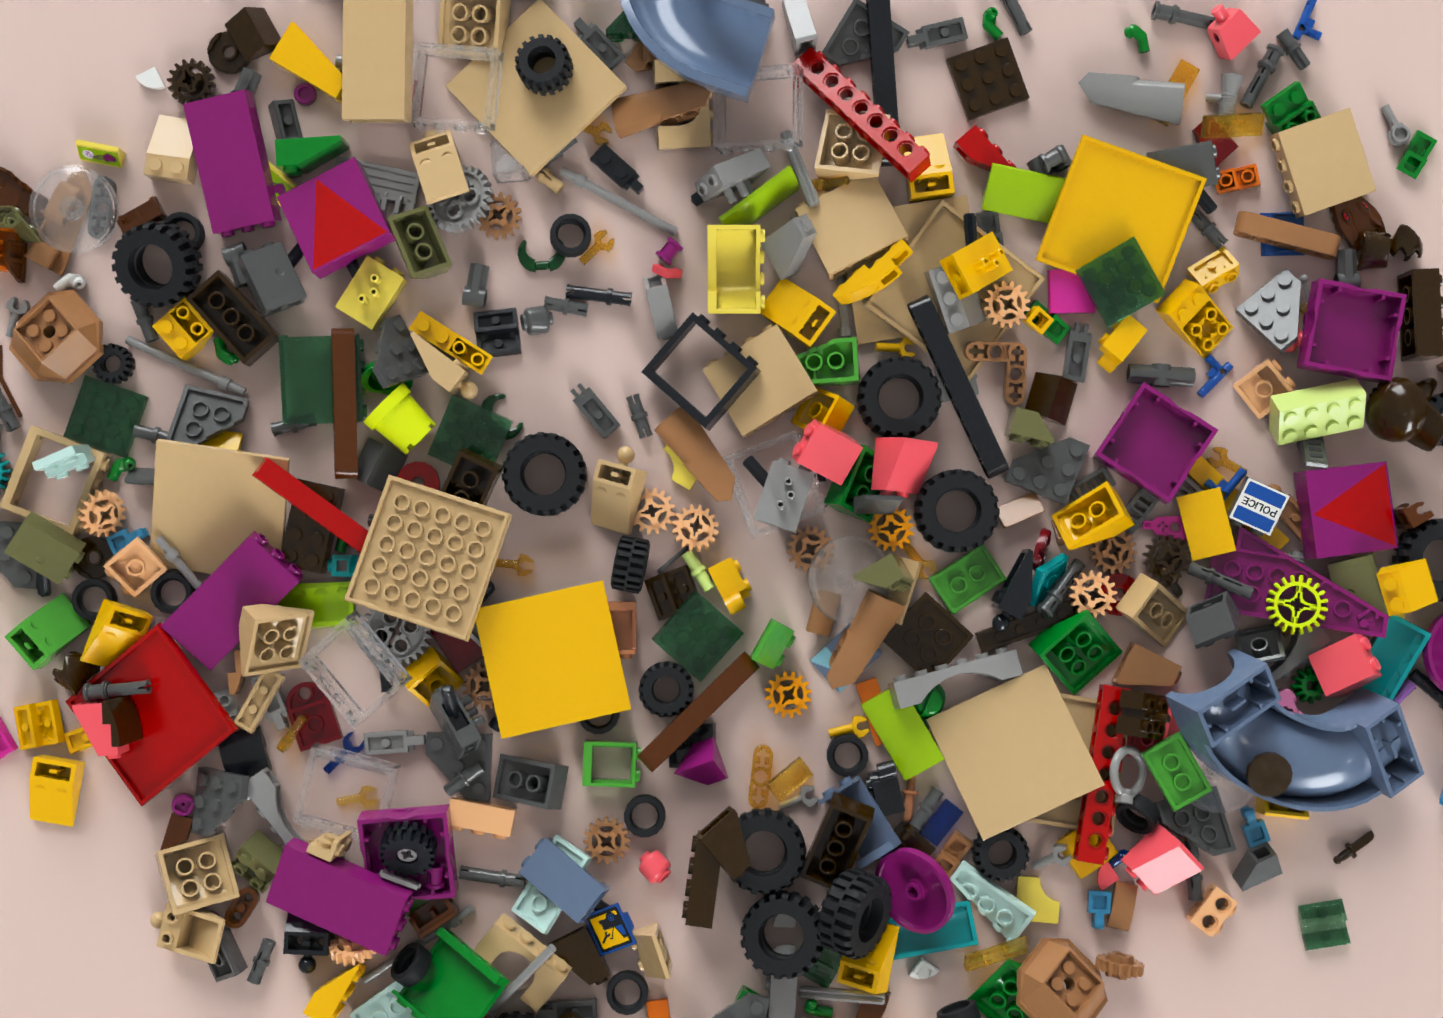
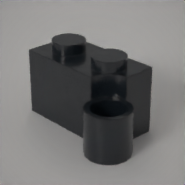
M894 760L876 764L877 770L868 772L869 778H865L868 791L873 792L874 800L884 816L905 812Z

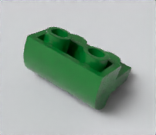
M1298 81L1293 82L1260 105L1267 119L1265 125L1272 135L1321 118L1314 102L1308 100L1301 83Z

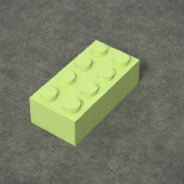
M1354 378L1270 396L1269 431L1277 445H1283L1363 428L1367 393L1358 380Z

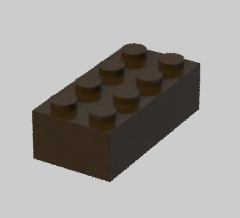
M1439 268L1412 269L1397 276L1398 293L1407 294L1402 325L1399 330L1401 362L1428 361L1443 356V318L1441 314L1443 297L1440 293L1443 279L1439 273Z
M217 270L186 298L240 361L247 366L253 365L282 339L280 334L263 318L262 314L239 288L220 270Z
M463 448L458 451L441 491L486 506L503 467L482 455Z
M298 479L341 511L345 489ZM291 504L281 551L288 562L296 564L300 569L326 574L335 535Z
M833 792L805 858L806 862L804 867H802L800 877L826 888H831L832 882L839 877L840 873L852 868L873 820L875 808Z
M693 835L691 852H695V856L690 857L688 874H692V877L687 879L685 896H689V899L684 901L682 918L686 919L685 925L712 929L720 865L699 839Z

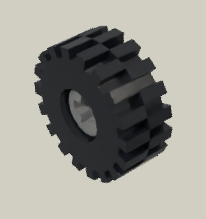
M404 821L403 825L397 822L394 824V827L390 825L387 831H384L379 850L381 864L383 866L387 865L386 870L389 872L394 870L395 875L403 873V877H408V874L416 877L418 872L421 875L425 874L426 869L430 870L435 862L438 842H436V835L433 836V831L431 829L427 831V826L422 825L420 827L418 822L414 821L413 825L409 824V821Z

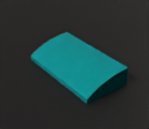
M1398 615L1389 616L1386 638L1373 636L1370 640L1372 646L1370 650L1373 657H1376L1381 665L1380 672L1382 676L1366 684L1363 688L1393 700L1432 634Z
M970 900L955 903L951 919L941 929L933 933L921 934L912 932L899 925L891 917L887 921L889 924L899 926L893 960L979 945Z

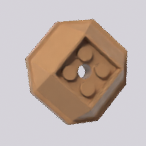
M75 290L48 292L16 322L9 350L33 379L41 382L72 384L104 354L102 344L103 321Z
M1042 938L1017 970L1018 994H1016V1005L1029 1018H1096L1108 1002L1100 970L1096 969L1095 965L1069 939Z

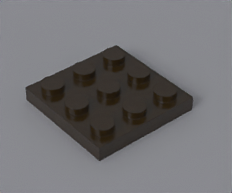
M1008 37L946 59L967 121L1021 103L1030 98Z
M924 592L906 612L902 625L895 624L883 642L915 671L927 669V672L935 671L934 666L945 663L949 665L974 635L927 592Z

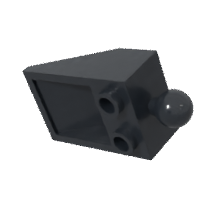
M1030 549L1021 550L1006 578L1007 580H1005L1000 590L997 589L991 598V601H993L992 607L1001 611V614L996 615L992 620V626L997 631L1001 632L1008 629L1010 624L1009 616L1021 620L1032 601L1033 551Z
M288 913L284 932L283 954L303 955L298 963V967L302 973L309 974L316 968V961L312 955H330L328 946H330V941L334 940V933ZM299 936L304 938V941L301 944H299L297 941V938ZM320 937L324 938V945L319 943Z

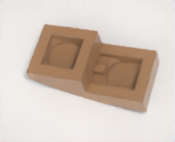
M240 649L234 650L236 672L227 673L229 695L240 693L246 678L241 675Z
M955 829L934 858L949 878L960 865L961 859L972 847L973 841Z
M1121 881L1114 882L1111 914H1108L1106 927L1129 931L1138 885Z

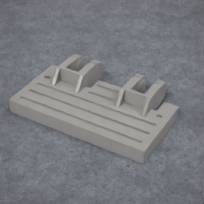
M337 156L335 166L350 158ZM358 160L374 189L377 203L386 216L389 202L395 203L392 216L401 213L402 205H404L403 212L415 209L421 185L416 172Z

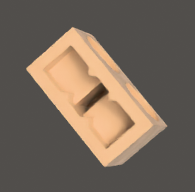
M1213 883L1202 894L1203 900H1198L1185 917L1211 938L1221 931L1222 923L1227 917L1229 918L1236 911L1235 906L1238 904V902ZM1219 898H1223L1224 904L1216 908V901ZM1210 915V922L1207 925H1203V918Z

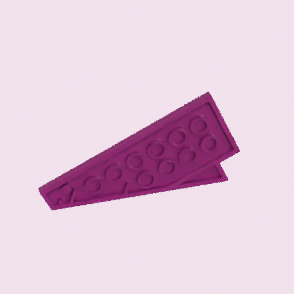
M1239 527L1236 551L1211 557L1210 568L1212 567L1216 572L1254 587L1249 600L1228 591L1241 615L1269 619V616L1274 614V611H1266V607H1273V603L1266 602V598H1274V595L1268 593L1269 590L1277 592L1278 589L1274 587V583H1278L1282 587V578H1285L1287 583H1290V575H1294L1295 582H1298L1299 576L1303 575L1304 583H1306L1308 578H1312L1310 586L1313 587L1316 583L1320 584L1316 589L1317 593L1322 590L1325 591V594L1321 595L1320 599H1328L1327 603H1321V607L1328 608V611H1320V614L1326 617L1325 620L1316 619L1320 624V628L1386 638L1388 615L1242 527ZM1209 583L1206 588L1205 600L1227 590ZM1296 586L1285 589L1279 596V599H1292ZM1303 588L1304 601L1316 604L1312 593ZM1299 593L1298 597L1294 599L1295 602H1285V604L1294 607V616H1296V611H1300L1299 608L1309 607L1299 603ZM1278 605L1281 616L1291 622L1290 609ZM1303 610L1299 615L1297 624L1309 620L1315 611Z

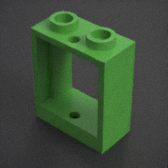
M585 740L582 786L635 788L636 782H640L641 769H637V760H640L637 756L641 752V747H637V741ZM594 747L631 748L630 779L593 778Z

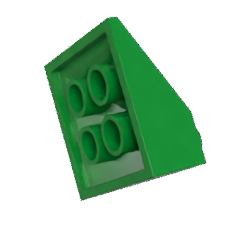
M1084 610L1043 630L1028 644L1073 695L1077 694L1123 653L1088 610Z
M1008 958L968 999L975 1000L978 1010L988 1018H1029L1016 1005V994H1018L1017 970L1022 964Z

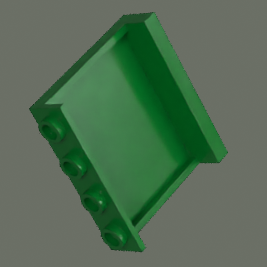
M439 926L435 934L440 938L430 950L432 961L427 974L415 986L410 988L403 987L400 992L393 989L392 993L398 997L396 1001L404 1008L409 1007L412 1010L411 1015L415 1018H484L510 980L452 931Z

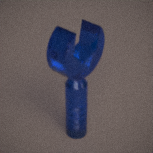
M354 731L344 737V750H340L323 768L326 773L330 774L347 757V753L356 754L364 749V740L360 746H353L350 738Z

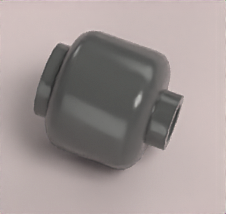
M544 306L526 308L524 313L520 315L522 330L526 331L528 335L548 333L550 325H553L552 312H548Z

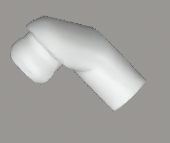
M68 273L57 281L53 287L56 291H64L68 287L82 289L86 285V279L81 275Z

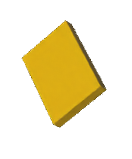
M1220 487L1176 497L1192 561L1236 551Z

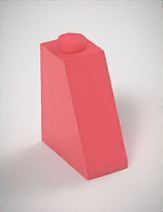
M104 700L89 703L81 702L72 705L77 719L98 756L116 759L120 758L122 753L130 751L129 744L121 747L111 746V724H102V702Z

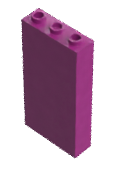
M243 89L183 104L213 234H220L222 238L235 235V231L241 230L242 233L255 231L254 227L262 225V228H270L275 226V222L282 221L253 92Z
M254 530L160 627L211 671L240 642L239 622L242 607L257 604L277 605L300 582L304 575L296 564L290 563L285 559L282 551L277 548L274 549L263 534L257 533Z
M293 837L284 846L266 903L385 957L391 950H395L400 941V938L397 937L398 933L403 930L407 919L404 918L405 914L410 911L414 902L411 899L414 890L382 878L380 875L340 857L335 858L331 862L306 852L309 843Z

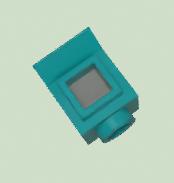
M332 554V559H328V572H331V576L352 577L359 555Z

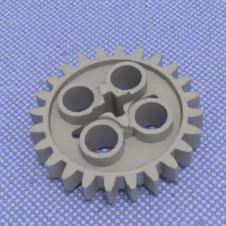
M462 165L469 192L429 205L427 204L435 224L441 230L444 229L448 233L453 231L455 234H458L459 229L466 233L467 226L473 230V223L481 224L479 218H486L485 210H491L488 203L494 201L490 197L494 193L490 188L492 183L488 181L489 178L484 173L471 165L468 168Z
M369 609L372 614L366 613L364 615L368 621L361 623V625L366 627L367 630L361 632V634L367 635L368 638L363 643H370L371 646L367 651L373 649L376 651L373 655L374 658L379 655L382 656L381 663L389 659V665L391 666L397 660L398 666H401L404 659L407 664H410L411 657L417 660L419 659L418 653L424 654L426 652L423 646L429 647L431 645L426 640L433 637L431 633H428V630L431 629L417 625L416 630H410L407 626L408 621L403 620L399 627L401 633L395 636L390 648L388 646L389 642L396 632L394 627L400 624L401 619L396 618L395 621H392L388 618L387 614ZM379 630H384L387 633V640L384 641L379 638ZM400 639L406 641V650H402L398 646Z

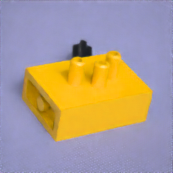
M966 213L963 216L966 246L939 261L959 300L974 294L1013 270L993 231L980 238L977 237L976 216L974 213Z

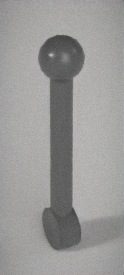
M686 545L660 567L657 572L659 574L688 551L689 546Z

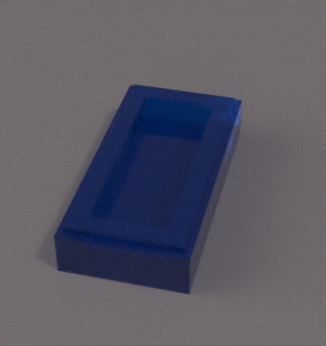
M945 798L919 833L937 847L964 812Z

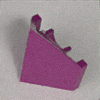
M715 737L694 743L674 774L705 785L727 779L728 775Z

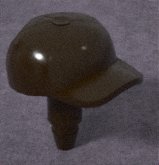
M1393 377L1392 381L1378 383L1377 387L1372 389L1373 393L1369 395L1366 403L1365 421L1369 430L1382 440L1389 442L1407 441L1422 450L1432 451L1443 437V416L1428 402L1437 387V381L1434 378H1427L1419 383H1414L1407 378Z

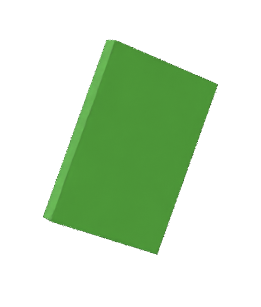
M984 544L969 551L928 578L951 615L1007 580Z
M1179 731L1140 752L1173 812L1213 791Z

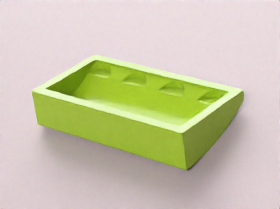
M992 163L981 201V209L1049 223L1065 178Z
M790 165L719 217L720 225H752L797 192L799 184Z
M350 581L297 584L277 604V606L313 610L315 613L311 629L357 627L356 604L344 600Z
M889 688L861 704L863 711L891 759L894 760L895 766L904 781L945 759L914 705L902 709H894Z

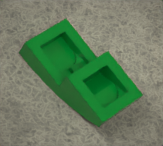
M1416 130L1396 169L1416 179L1426 164L1427 157L1437 143V140Z
M1034 300L1028 308L1040 306L1054 319L1042 335L1058 345L1071 327L1056 314H1049L1046 307L1038 300ZM1035 316L1036 318L1032 320L1034 324L1038 321L1037 316Z

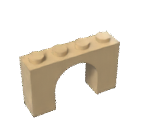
M658 60L652 62L653 85L689 82L673 73ZM709 100L705 107L699 108V115L694 117L690 123L680 126H658L656 128L657 150L711 147V143H714V130H710V121H713V108H709Z
M503 912L474 948V951L490 964L499 954L507 951L517 952L532 963L547 946L543 945L530 932L526 931L514 919ZM553 953L534 972V980L526 988L520 999L537 1012L565 980L572 967Z

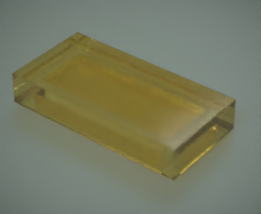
M797 757L765 785L775 798L781 802L809 779L813 773L802 758Z

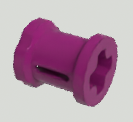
M668 237L667 243L660 251H656L655 254L670 266L671 260L679 251L683 250V247L674 239Z
M434 862L432 868L427 870L428 881L425 883L426 888L437 890L445 887V881L443 880L445 864L443 862Z

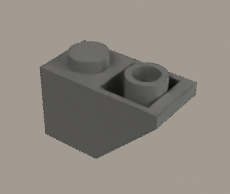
M1265 842L1246 851L1232 877L1240 889L1245 891L1283 873L1277 854L1268 842Z

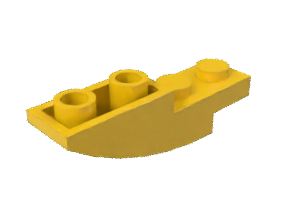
M901 238L889 248V251L882 258L877 259L870 269L865 264L857 268L852 273V276L845 283L840 284L832 295L841 305H845L877 293L902 274L899 266L913 251Z
M421 310L409 327L411 331H414L453 358L458 359L461 363L481 375L493 358L492 355Z

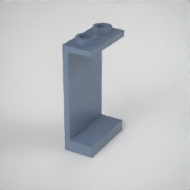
M858 775L853 779L848 776L840 781V787L836 790L833 787L822 793L824 797L817 802L819 805L824 802L829 804L833 792H836L875 808L873 820L858 852L861 859L856 861L859 869H862L901 844V841Z
M542 838L535 845L534 849L536 851L532 856L526 857L522 862V869L519 873L576 923H584L609 891L610 887L604 882H598L552 842L553 838Z

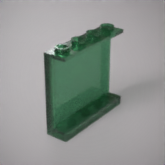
M359 334L355 335L357 423H362L364 417H367V404H363L362 396H366V390L361 385V374L365 372V361H361L360 352H364V340L359 338ZM279 335L282 425L333 424L331 336L288 337V335Z

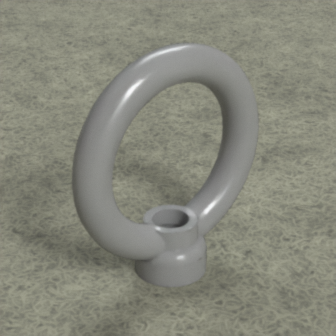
M1123 746L1112 757L1109 776L1111 785L1116 792L1115 802L1132 805L1133 798L1141 792L1145 784L1146 763L1140 755V751L1134 746ZM1127 754L1132 755L1137 764V779L1131 789L1122 787L1118 775L1120 762Z

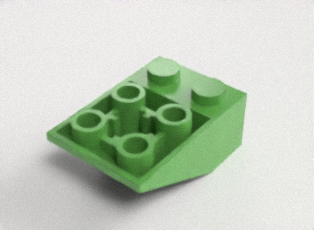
M62 593L23 620L5 638L33 670L43 669L92 625L74 611L71 600Z

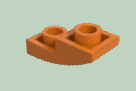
M1252 164L1220 171V179H1218V184L1215 185L1217 195L1260 186L1257 165Z

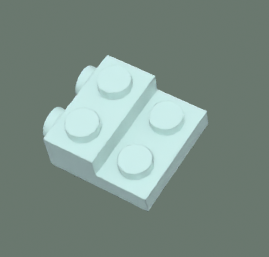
M89 444L71 445L32 462L35 471L44 470L47 478L60 480L70 476L69 472L74 469L78 472L89 468V463L95 461Z

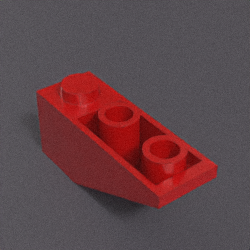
M976 125L959 138L953 146L967 163L990 172L992 163L1016 168L1012 161H1007L1002 156L1003 152L996 144L993 145L987 139L989 136L986 131L981 127L978 128Z

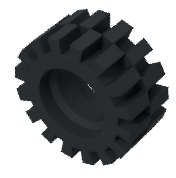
M104 344V354L92 364L94 366L92 369L93 373H96L97 375L95 376L107 383L121 384V381L126 382L128 380L127 377L133 375L131 370H135V366H133L135 359L131 357L133 356L132 353L125 347L117 344ZM111 356H117L121 361L120 368L115 372H110L106 368V361Z

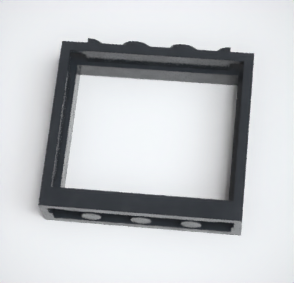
M692 312L642 370V373L699 424L710 431L761 371L756 367L759 363L750 355L745 358L740 353L743 349L732 341L729 344L724 340L727 335L720 329L716 328L713 330L709 327L710 321L704 315L700 314L697 316ZM696 324L748 368L707 416L701 413L655 372Z

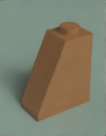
M1130 642L1111 681L1123 685L1173 686L1181 678L1182 672L1180 670L1182 666L1136 643Z

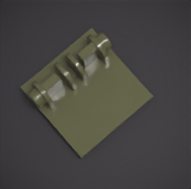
M0 206V228H13L23 242H41L38 238L37 230L32 225L26 223L23 219L24 214L19 208Z

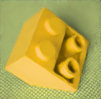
M186 298L182 299L152 326L177 356L187 362L206 346L214 332Z

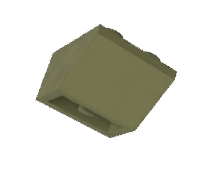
M1019 407L1010 411L1004 436L1009 437V441L1020 444L1025 441L1030 442L1031 447L1039 449L1054 444L1055 439L1039 412Z
M258 829L241 845L231 862L232 868L237 875L244 877L252 888L259 890L263 894L273 882L283 850Z

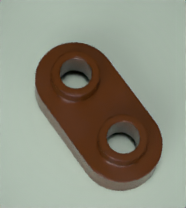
M247 886L239 891L240 897L232 901L224 915L225 923L229 927L240 928L247 922L260 901L258 890ZM246 894L252 895V901L247 900ZM235 912L240 913V919L235 918Z

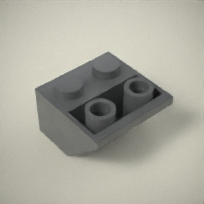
M1228 591L1187 607L1186 620L1196 649L1203 646L1209 647L1216 641L1223 638L1229 639L1237 633L1240 611Z

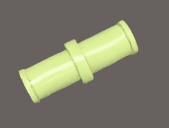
M694 549L682 555V558L691 570V576L696 578L704 593L716 586L706 571L707 567L702 565Z

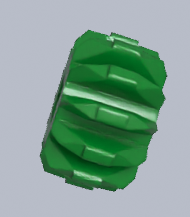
M1306 666L1304 671L1301 669L1296 670L1298 677H1291L1295 684H1291L1290 688L1296 689L1294 694L1296 697L1299 696V701L1304 703L1307 700L1309 704H1313L1315 699L1321 701V694H1324L1314 669ZM1308 681L1312 682V685H1310L1312 686L1311 689L1306 688V686H1309L1307 684Z

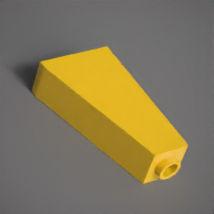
M291 21L269 59L275 65L341 103L342 73L307 35Z

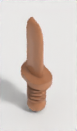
M916 775L908 779L907 790L902 789V794H906L903 822H909L912 818L914 795L918 796L919 792L914 791Z

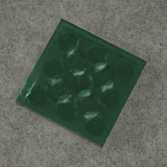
M1131 237L1075 270L1106 327L1112 326L1166 294L1135 237Z
M85 375L64 437L89 444V446L124 458L128 457L135 438L133 437L134 426L136 423L140 424L149 397Z
M453 394L428 455L453 465L458 451L467 448L496 462L513 424V420Z
M694 590L652 637V640L701 682L744 633L700 593Z

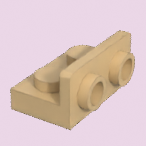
M347 830L339 837L332 833H323L309 843L306 852L331 862L335 858L340 857L343 852L349 850L352 844V839H350L352 831Z

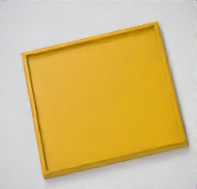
M1082 134L1035 260L1159 304L1207 178Z
M603 580L480 607L476 618V626L501 739L631 710Z

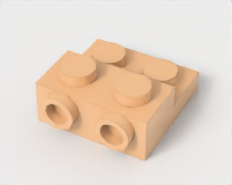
M1269 357L1232 385L1259 420L1270 412V396L1295 391L1294 388L1297 386L1290 376L1285 378L1280 372L1283 370L1281 364L1276 359L1272 361Z
M139 536L119 550L103 566L105 573L111 579H116L121 584V589L127 595L131 594L134 598L169 568Z

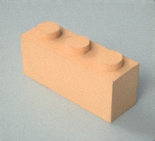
M458 796L450 798L449 804L453 830L463 831V828L471 829L473 834L484 835L486 832L493 834V837L498 839H506V836L510 837L512 835L517 808L478 800H467Z

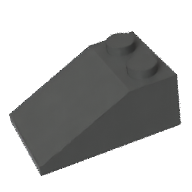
M500 754L493 797L543 809L561 810L569 766Z

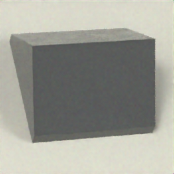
M368 437L358 458V478L356 480L383 492L388 475L397 477L408 455Z
M1274 624L1239 630L1234 635L1237 650L1266 663L1286 659L1279 626L1276 627Z
M230 927L223 930L216 964L208 963L216 982L237 976L248 967Z

